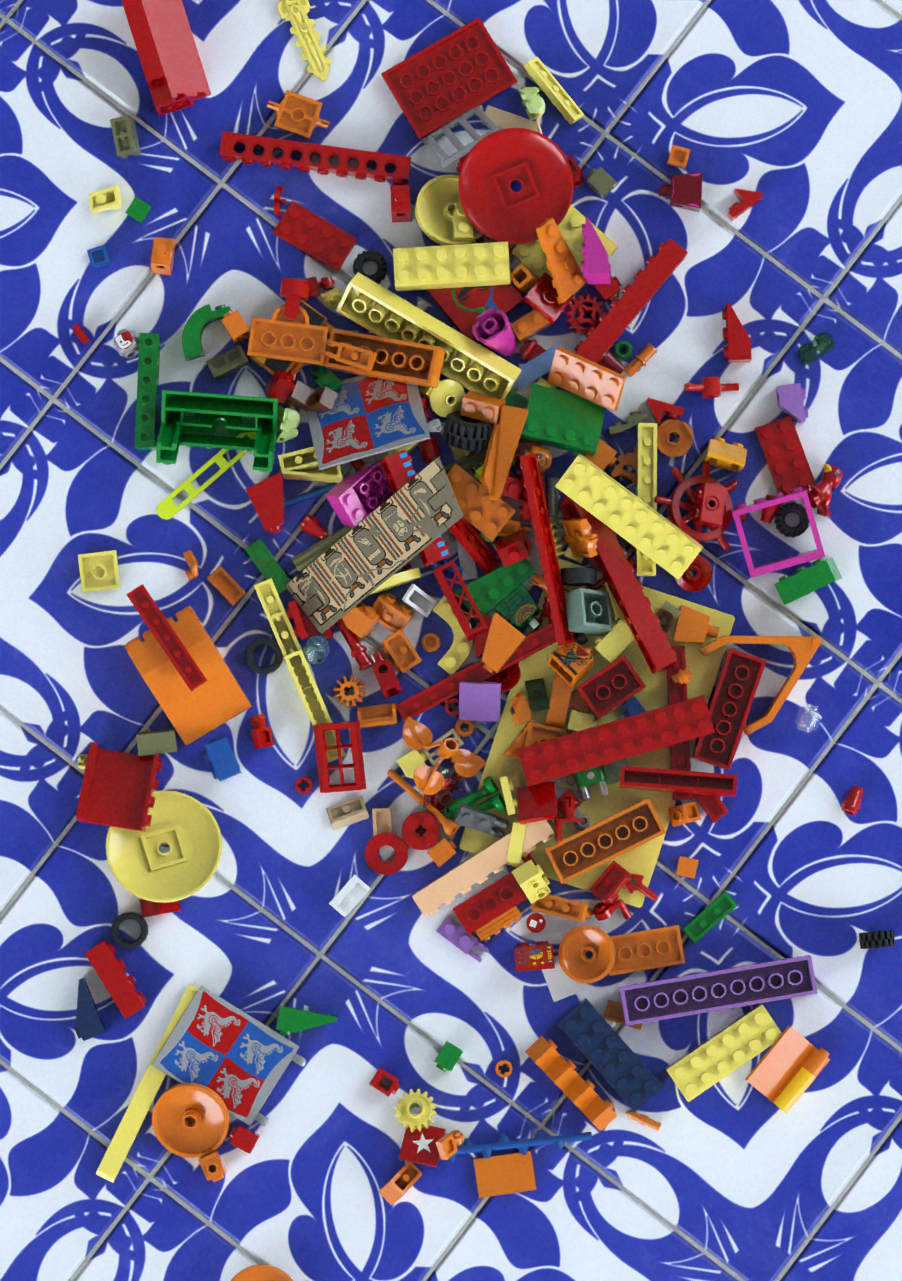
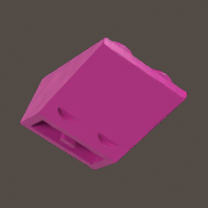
M586 218V224H582V236H584L585 242L582 243V254L585 260L581 261L583 278H586L588 285L611 284V264L608 253L590 219Z
M376 462L339 482L326 494V497L342 525L355 527L393 495V491L379 463Z

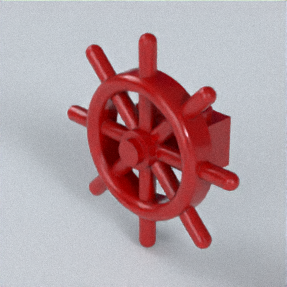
M709 461L703 462L701 476H694L686 480L678 468L673 467L671 473L679 485L673 490L670 498L655 496V503L667 505L671 522L699 544L700 542L716 538L723 550L728 551L730 545L722 534L728 528L731 520H734L732 514L733 505L729 493L738 487V482L734 480L724 487L715 479L710 478ZM693 485H700V486H698V488L696 489V492H695V493L693 492V490H692L691 487H690V486H693ZM684 492L691 501V503L680 501L681 496ZM679 508L690 510V512L681 517ZM743 514L739 515L741 522H745L746 516ZM692 519H694V530L686 525ZM702 526H707L711 532L702 533Z

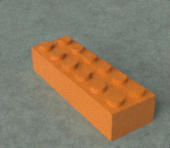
M331 329L329 340L363 348L377 353L371 372L337 362L335 359L325 356L323 366L328 369L431 388L438 387L445 351L440 347ZM328 345L327 351L337 354L338 348Z
M647 798L544 849L560 883L564 884L665 834L666 831L650 799Z

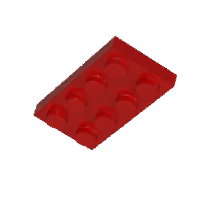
M294 201L290 203L273 231L275 236L336 272H339L358 241L357 238Z
M791 415L754 429L777 493L783 492V495L791 493L790 490L802 487L803 490L806 489V485H816Z

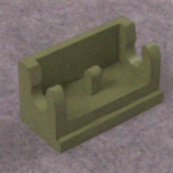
M125 115L110 119L117 156L122 158H128L129 155L140 156L141 151L134 118Z
M241 345L206 361L215 380L250 364Z
M175 728L137 732L136 734L139 756L177 752Z

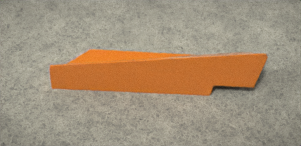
M503 405L501 406L500 424L493 425L480 477L482 485L487 487L491 501L501 498L528 414L527 409Z

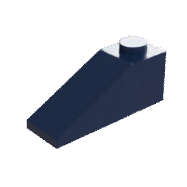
M85 978L79 980L76 1013L77 1027L75 1028L78 1038H82L83 1041L106 1032Z

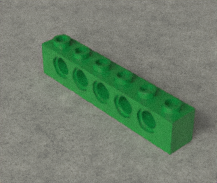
M140 333L135 425V448L137 450H156L161 344L159 333Z

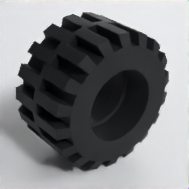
M461 411L452 412L446 416L443 440L455 448L468 451H480L488 448L493 423L460 415Z

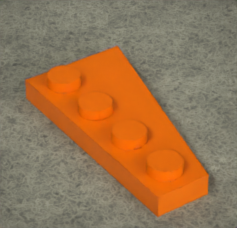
M547 218L536 228L542 251L547 256L546 265L548 270H551L553 276L551 281L553 288H556L558 297H556L558 304H561L569 299L587 281L583 278V274L554 219Z

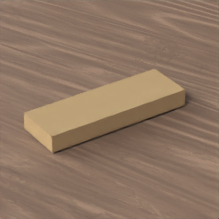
M489 105L486 108L485 113L496 126L500 125L503 129L525 128L539 132L535 121Z

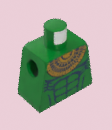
M522 583L495 607L496 610L520 629L528 625L532 631H536L542 625L536 618L541 610L529 590Z

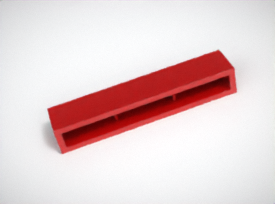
M621 766L620 788L736 798L738 775Z

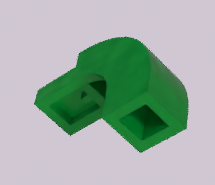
M208 304L199 308L190 316L182 333V348L187 361L205 356L201 343L202 333L209 324L224 319L223 316L231 311L230 306L220 305L215 307L214 311H211V307Z

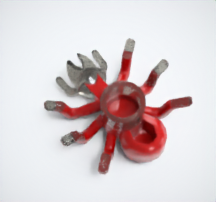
M454 767L452 769L449 768V770L437 768L436 772H440L444 776V785L436 794H424L425 802L422 807L426 808L430 802L438 811L443 810L446 805L454 801L453 794L449 791L450 788L465 793L464 789H460L456 785L450 784L452 780L458 782L465 781V777L459 778L452 775L455 770Z

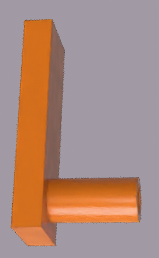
M549 894L533 903L530 909L584 923L585 919H591L593 916L592 909L588 908L589 904Z

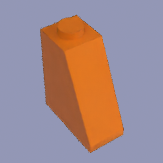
M497 613L493 615L481 660L485 663L483 667L491 674L493 671L498 673L527 638Z

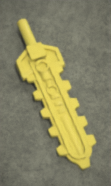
M281 0L277 5L282 20L285 19L292 24L289 30L291 34H296L298 38L295 44L303 50L301 58L302 60H307L309 64L306 68L307 72L313 73L323 82L328 80L327 74L329 73V66L332 64L330 58H325L324 52L326 47L319 44L320 33L314 32V19H309L307 16L310 12L309 8H311L308 0Z

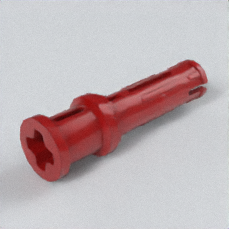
M342 618L339 619L336 624L352 651L351 657L355 658L360 667L359 671L368 669L374 662L368 656L367 648L364 645L362 646L356 634L345 626Z

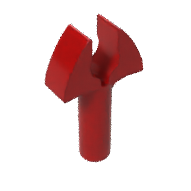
M631 874L632 878L636 879L638 886L629 884L627 886L628 891L632 894L638 890L655 902L658 899V895L643 885L642 879L644 876Z

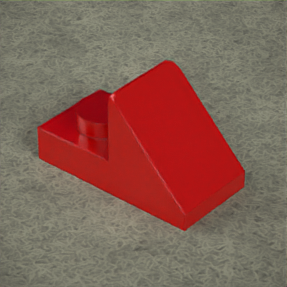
M734 189L733 193L741 203L736 202L729 208L728 218L732 222L761 201L764 195L761 192Z
M648 398L646 401V405L658 427L663 413L667 414L666 417L675 420L683 416L685 408Z
M139 899L142 918L181 910L179 901L163 903Z

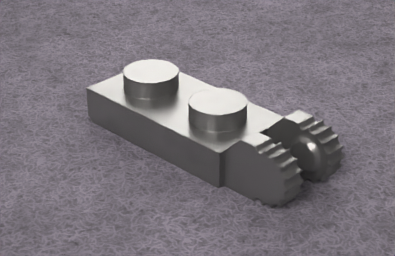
M464 804L460 805L454 817V823L487 834L490 833L500 838L504 836V831L494 827V823L503 828L509 826L508 820L498 817L496 814Z

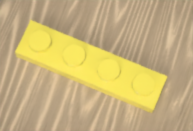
M538 57L524 64L523 67L529 76L535 80L539 88L548 96L552 104L556 106L570 125L584 116V113Z

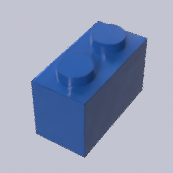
M227 737L205 745L206 750L203 752L207 762L211 761L214 767L211 768L214 779L218 778L221 782L242 773Z

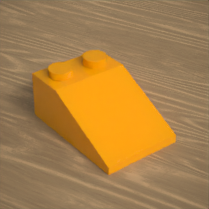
M714 437V439L709 440L703 462L709 461L712 466L740 473L746 463L747 449L743 448L744 445L733 442L731 445L725 443V439Z

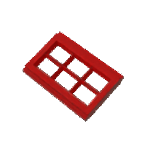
M360 721L313 725L320 793L366 789ZM340 729H350L351 744L340 745ZM335 730L337 745L326 746L325 731ZM337 749L339 765L328 766L327 750ZM341 749H352L353 764H342ZM343 768H354L355 783H344ZM339 769L341 784L330 785L329 770Z

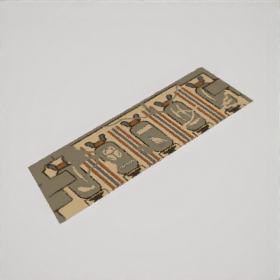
M436 458L285 585L321 634L464 516L440 458Z

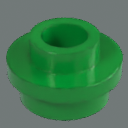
M620 341L614 346L613 352L616 358L626 360L632 355L633 349L627 341ZM625 348L627 352L621 354L619 349Z

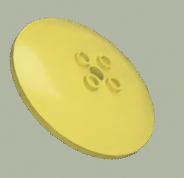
M153 791L155 804L154 808H150L149 815H152L150 827L147 826L146 832L110 826L106 838V856L114 877L128 892L152 902L166 903L179 901L197 893L215 874L222 854L221 832L212 813L197 799L177 791ZM161 845H168L170 850L167 853H161L159 847Z

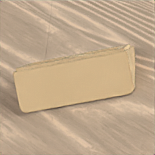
M362 796L326 808L333 830L369 818Z

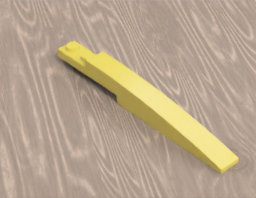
M272 578L254 585L312 725L333 723ZM335 730L325 731L326 746L337 745ZM337 749L327 750L328 763L338 759ZM341 749L342 757L346 756L344 749Z

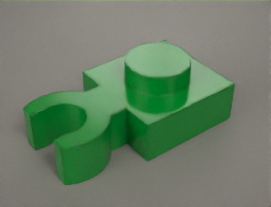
M317 365L318 372L309 370L311 377L317 379L315 383L320 389L326 386L335 392L343 385L342 381L330 369L324 372L323 366Z

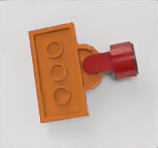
M284 277L281 280L279 296L286 298V302L284 305L278 306L273 313L272 319L252 317L247 356L324 365L325 356H323V353L326 350L328 327L309 325V316L306 310L300 306V300H308L310 288L308 280L296 277Z

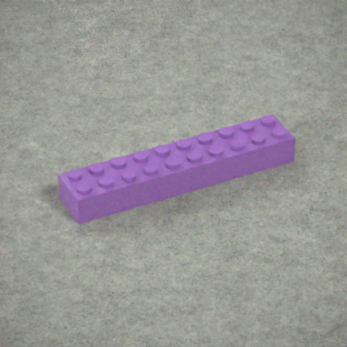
M811 955L618 987L625 1026L818 994Z

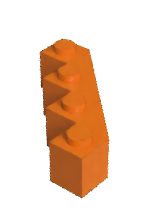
M541 1036L525 1052L584 1115L602 1131L617 1116L612 1110L615 1106L608 1099L604 1101L593 1090L596 1086L589 1079L585 1081L574 1070L577 1066L570 1059L566 1061L555 1050L558 1046L551 1039L547 1041Z

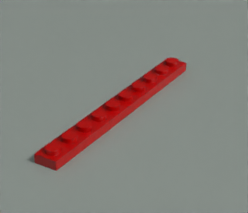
M536 453L519 456L520 467L523 472L524 487L527 491L528 506L531 511L532 525L536 535L535 541L539 550L543 581L547 589V600L550 604L555 639L558 646L573 643L574 637L573 632L568 630L565 593Z
M553 622L552 627H549V624L526 635L527 638L500 671L557 642ZM479 660L401 701L395 706L405 722L409 716L413 718L459 694L461 681L480 683L497 673L493 671L491 674L483 667L485 663Z

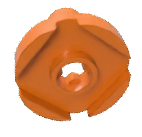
M669 419L660 424L657 429V449L662 454L672 458L683 456L689 451L693 443V432L686 422ZM673 433V435L679 436L677 443L669 441L671 438L670 434Z

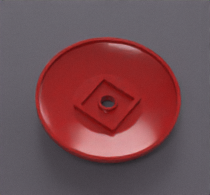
M507 128L487 135L470 150L460 170L458 189L462 208L475 228L487 237L499 242L524 244L539 239L536 228L547 218H553L557 226L562 222L572 202L574 183L572 170L566 156L551 139L530 129ZM514 180H518L522 184V188L518 192L513 191L510 187Z

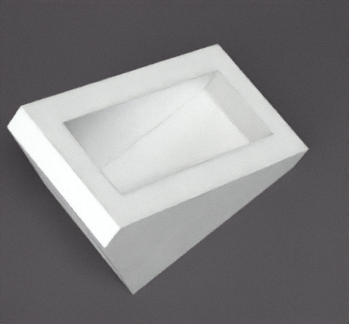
M414 584L411 585L402 598V602L426 618L437 604V601Z

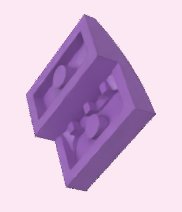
M461 681L459 687V720L500 721L501 683Z

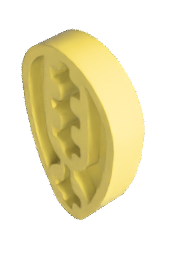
M420 568L392 575L370 595L421 578Z

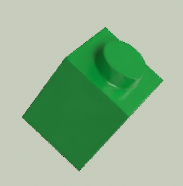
M446 1041L434 1061L437 1063L436 1067L444 1072L447 1070L452 1071L463 1050Z

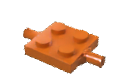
M288 90L280 104L268 101L267 108L277 111L275 128L310 140L313 130L317 126L328 129L330 121L320 119L322 102Z
M568 518L562 521L565 534L560 536L561 541L568 542L573 557H594L598 555L595 543L598 541V538H595L597 537L596 534H591V525L587 518Z

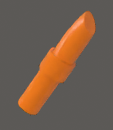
M632 1110L625 1113L628 1117L638 1121V1123L644 1126L647 1125L657 1131L661 1126V1123L648 1118L644 1114L641 1115Z

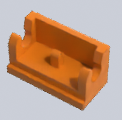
M395 703L357 707L360 729L398 724Z

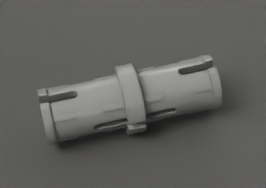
M547 478V495L545 496L549 517H558L559 515L558 500H560V495H558V488L555 487L559 478Z

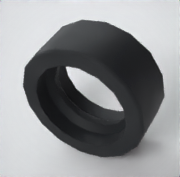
M561 568L560 574L563 585H596V569Z
M259 638L248 646L246 660L254 672L270 674L275 672L281 665L283 654L279 645L274 640ZM268 645L274 649L276 658L271 666L260 667L254 662L253 653L258 646Z
M134 912L123 913L117 916L111 926V936L114 942L125 949H132L142 945L148 935L146 920L140 914ZM126 919L137 921L141 927L140 936L133 942L124 941L118 932L119 925Z

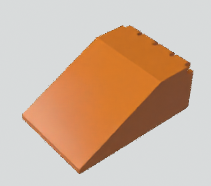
M191 606L175 614L178 619L177 622L174 621L172 616L167 618V621L208 680L192 692L150 629L142 634L145 641L142 642L138 636L124 645L142 678L186 746L252 707Z

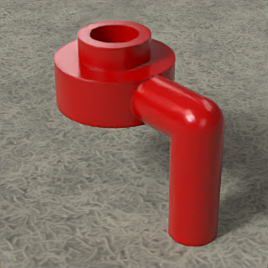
M618 899L613 904L610 903L608 905L604 902H599L593 909V914L598 921L609 918L613 910L617 908L620 909L625 919L632 917L622 899Z

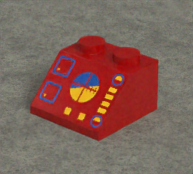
M537 941V945L529 946V942L517 943L518 947H514L516 971L555 969L553 945L548 944V941Z

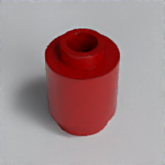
M431 435V439L418 443L423 461H426L427 465L431 464L438 457L441 460L440 455H442L436 437L432 438Z

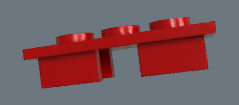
M512 872L457 905L453 910L468 935L526 900L527 896Z

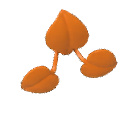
M410 716L406 719L402 735L404 742L409 748L418 751L422 747L430 749L439 746L438 755L440 759L433 769L428 765H420L414 771V782L423 794L433 795L442 789L444 776L436 772V769L444 759L451 757L455 772L464 778L475 776L486 765V762L478 755L466 749H458V743L453 738H447L444 742L440 740L438 743L431 744L433 735L430 729Z

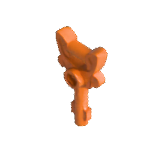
M636 443L633 453L619 455V464L612 471L611 477L622 476L631 480L633 484H637ZM623 467H632L635 470V474L623 469Z

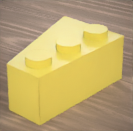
M314 447L278 455L284 479L333 483L343 481L340 465L319 470Z

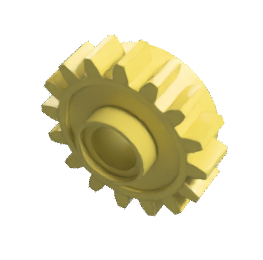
M410 1089V1094L408 1095L403 1092V1099L397 1098L399 1105H394V1108L398 1111L394 1114L395 1117H400L397 1120L398 1124L404 1123L403 1129L409 1127L411 1132L414 1129H418L421 1132V1128H429V1122L434 1123L432 1116H436L437 1113L433 1109L437 1107L435 1103H432L434 1100L432 1096L427 1098V1091L421 1094L420 1089H417L416 1093H413V1090ZM419 1107L421 1110L418 1114H412L410 1112L411 1109Z

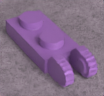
M449 916L445 918L436 930L437 933L478 962H481L482 958L477 953L471 951L474 944L480 947L483 952L488 953L490 950L479 942L478 938L474 935H468L467 931Z

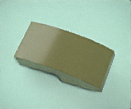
M641 411L629 413L630 416L626 417V424H623L622 421L612 423V426L608 428L609 436L622 434L638 426V423H642L646 419V413L641 414Z

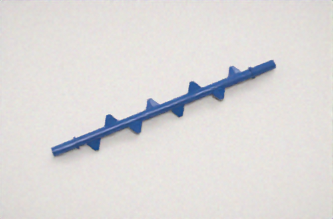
M537 1130L534 1138L510 1141L504 1133L501 1134L498 1142L473 1145L469 1138H465L462 1146L457 1147L458 1151L448 1161L454 1163L457 1154L481 1152L488 1159L493 1150L518 1148L522 1155H526L530 1146L553 1144L560 1151L566 1142L573 1143L575 1141L592 1140V1133H570L546 1137L541 1130Z

